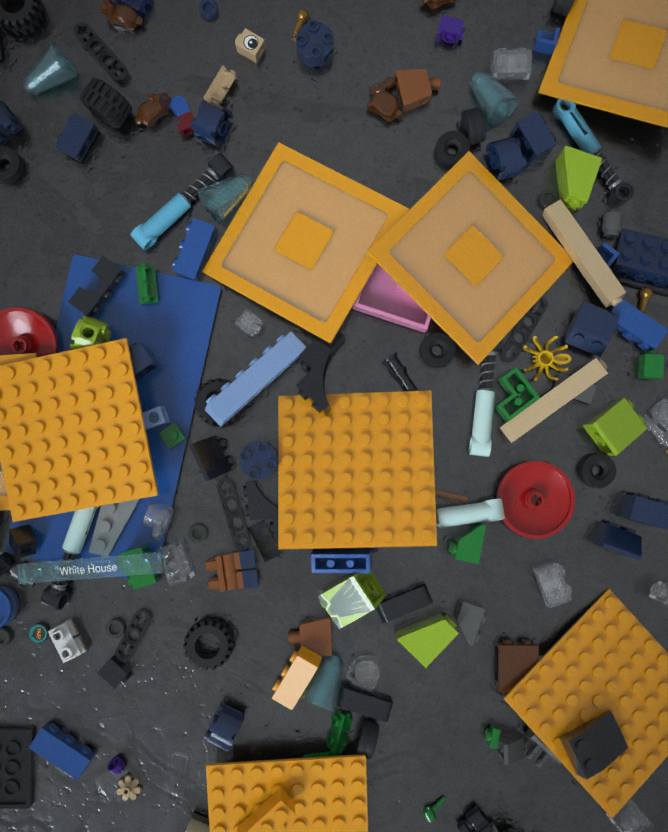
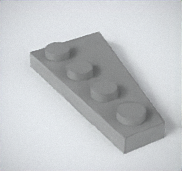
M140 499L101 506L89 553L105 557L110 556Z

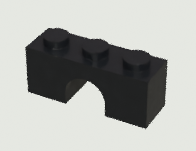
M104 256L101 257L92 269V272L99 277V287L92 292L79 287L68 301L79 311L91 318L99 314L102 309L101 305L104 301H108L111 298L115 286L120 285L125 278V272Z

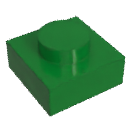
M173 423L159 433L169 449L187 439L177 423Z
M490 723L489 729L485 730L484 740L489 748L497 749L501 729L497 724Z

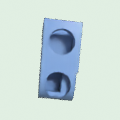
M158 406L143 412L146 430L171 423L165 406Z

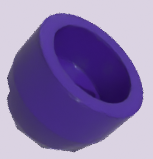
M116 756L109 762L108 770L115 775L121 774V770H125V762Z

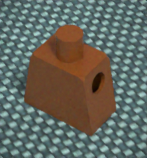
M426 69L395 71L396 87L402 112L430 102L432 90L441 89L440 78L429 79Z
M330 615L301 621L299 631L288 632L289 644L300 643V647L304 646L318 655L332 656Z

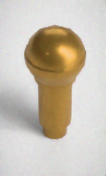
M300 9L296 13L297 21L292 32V37L295 39L299 29L309 19V13L305 9Z
M643 287L640 290L641 300L638 310L643 313L646 312L648 301L653 296V290L650 287Z

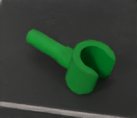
M443 796L432 806L424 808L423 814L428 822L436 819L437 816L434 811L446 801Z

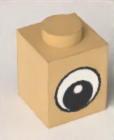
M246 28L242 34H238L235 40L237 52L255 63L258 62L266 49L265 39Z

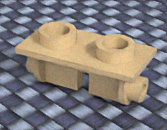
M222 65L203 98L207 102L220 106L234 80L237 79V73L233 70L229 71Z

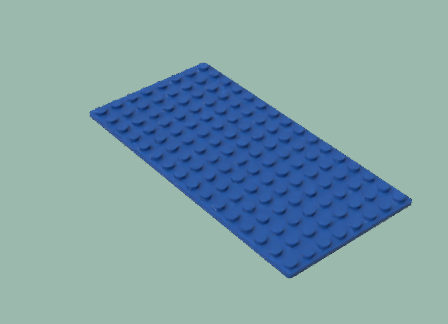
M80 255L72 257L55 330L59 340V353L71 350L70 344L74 345V340L71 339L73 330L80 318L83 319V315H85L68 301L79 287L88 292L95 291L99 287V277L92 272V269L99 261L98 259ZM114 263L125 272V278L120 285L115 286L111 298L108 301H104L101 305L102 309L99 314L92 318L108 323V330L112 331L108 342L128 338L129 346L140 342L149 348L160 366L136 382L142 413L158 406H165L171 423L146 430L159 495L139 500L109 557L89 553L101 506L96 509L81 553L76 554V561L73 562V567L77 568L78 566L79 569L89 571L88 565L89 568H93L94 565V572H96L95 568L99 566L100 572L96 573L127 579L129 572L123 573V569L119 568L117 563L118 554L149 543L157 572L159 569L194 413V405L196 404L194 397L197 396L196 391L199 389L221 288L214 284L156 272L159 303L139 305L136 268ZM173 423H177L187 439L169 449L159 433ZM75 511L16 522L11 521L10 529L29 525L37 539L36 554L24 557L60 564V559L64 555L62 546ZM8 534L5 551L7 553L14 554L9 545Z

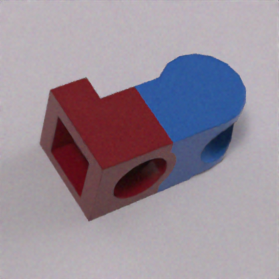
M173 97L170 107L181 122L176 126L181 137H184L194 132L191 129V122L194 117L184 97Z

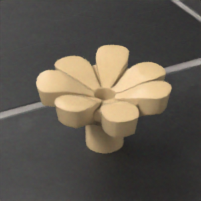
M126 775L125 780L119 779L118 785L120 788L116 790L117 795L122 794V800L127 801L129 797L132 801L136 800L137 794L142 792V787L137 786L140 783V779L136 777L132 780L131 775Z

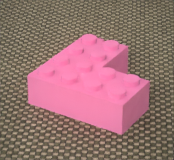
M377 264L353 305V310L423 333L427 331L431 319L379 264Z

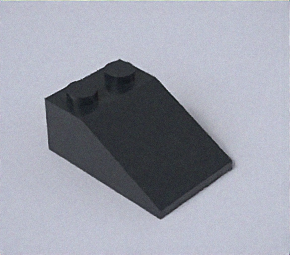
M215 435L189 445L205 481L214 480L234 470V460L231 455L227 456L225 452L227 446L222 437L219 438Z
M611 710L559 737L576 774L586 780L603 771L629 748Z

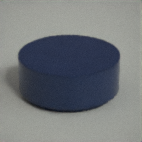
M203 0L199 5L200 14L204 19L212 20L217 17L219 9L214 0Z

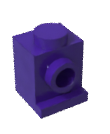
M442 15L435 41L439 42L440 39H444L448 43H458L459 40L463 41L466 30L462 28L464 20Z

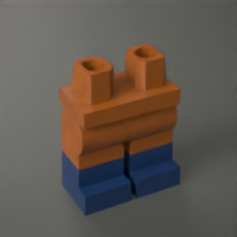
M254 548L219 554L215 558L205 561L206 570H217L218 577L208 578L209 589H220V592L249 587L255 588L260 585Z

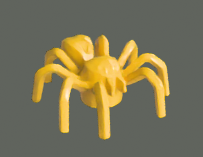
M534 336L533 342L540 352L529 349L526 345L523 346L524 351L537 355L532 357L535 358L532 362L537 363L523 370L528 372L540 366L538 373L533 378L534 381L538 380L544 368L548 378L558 381L559 378L550 375L549 366L557 371H568V368H560L552 363L565 365L571 361V357L568 354H556L553 356L554 353L567 349L568 345L549 351V345L558 336L552 337L546 343L545 350L537 341V336Z

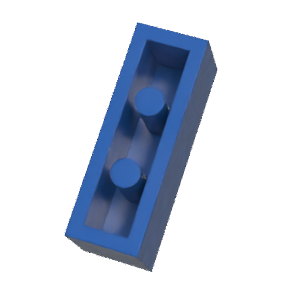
M193 218L192 223H188L186 228L187 236L185 240L181 241L179 246L180 254L178 258L174 259L172 264L173 272L176 275L198 281L217 232L215 225Z
M625 300L615 307L611 306L608 310L619 315L614 330L617 329L622 332V336L626 339L637 342L638 346L645 351L656 349L668 332L667 328Z
M372 548L313 549L311 553L312 573H370L373 566Z
M48 722L40 729L29 746V749L76 780L80 778L95 756L88 746L79 744L73 736L64 734L58 726Z

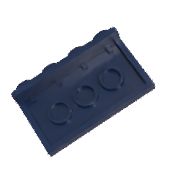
M622 228V232L619 233L616 249L620 254L615 259V263L611 268L612 273L620 277H629L637 281H646L658 286L668 287V239Z

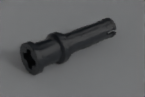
M397 352L382 361L383 364L388 366L392 372L391 376L398 380L404 391H419L406 372L407 367L403 366L398 359Z

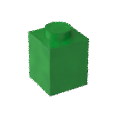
M646 351V354L639 355L638 378L656 380L663 378L665 355H658V351Z

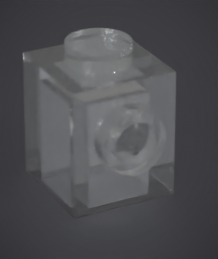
M247 308L235 322V325L251 338L254 334L258 335L263 328V321Z

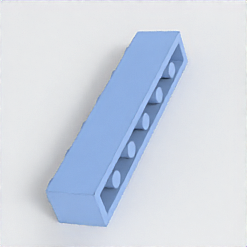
M292 332L287 335L282 334L276 340L277 344L274 347L271 345L267 347L260 359L257 357L253 359L246 371L242 369L235 376L236 380L232 383L227 382L220 389L221 393L217 396L213 394L206 401L205 411L220 427L299 358L298 356L305 350L306 346Z

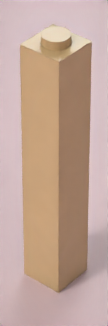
M560 199L545 208L542 217L605 308L610 305L615 307L620 304L626 291L563 201Z
M594 358L513 419L500 426V429L511 443L607 375V365L602 359Z

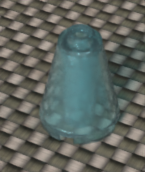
M55 43L46 48L23 78V86L28 93L37 95L77 77L78 73L70 59L67 61L63 56L65 53Z
M485 71L477 72L472 76L470 85L484 118L490 126L502 123L503 117L507 115L509 118L516 111L520 104L516 94Z
M239 173L200 188L198 190L200 192L198 197L207 212L210 210L214 214L211 217L221 223L251 190L252 181L248 175Z
M334 655L325 656L300 696V699L336 712L343 663L340 662L341 658Z

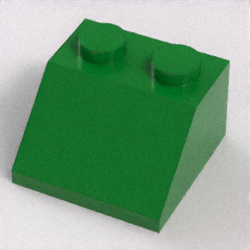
M476 522L454 536V540L450 541L448 552H451V556L455 560L479 564L486 525Z

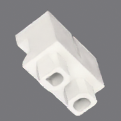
M72 618L54 626L48 631L63 663L87 651L80 635L73 638L79 632Z

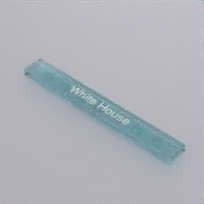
M164 552L17 564L19 584L166 572Z

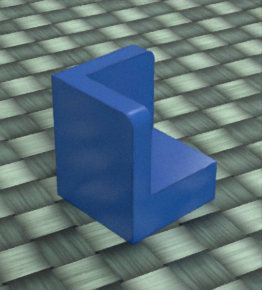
M556 27L554 33L538 30L533 51L551 55L556 47L560 28Z
M605 242L596 249L608 267L611 266L620 254Z

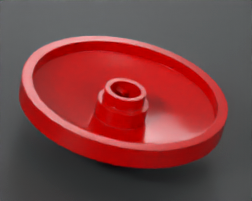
M12 307L0 311V355L37 353L38 357L59 353L57 333L51 322L40 312L27 307Z
M528 461L510 469L500 481L496 494V499H502L505 519L502 521L513 532L532 539L546 538L558 533L569 522L575 507V494L568 477L556 466L542 461Z

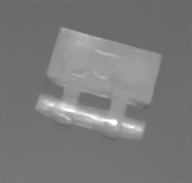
M662 398L649 410L654 417L650 419L645 415L643 419L646 422L647 430H651L657 437L656 440L668 448V401L666 398ZM658 422L665 428L663 432L657 427Z

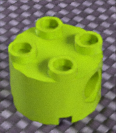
M83 315V319L80 318L73 330L71 339L74 340V345L70 344V349L74 350L108 342L112 331L108 330V323Z

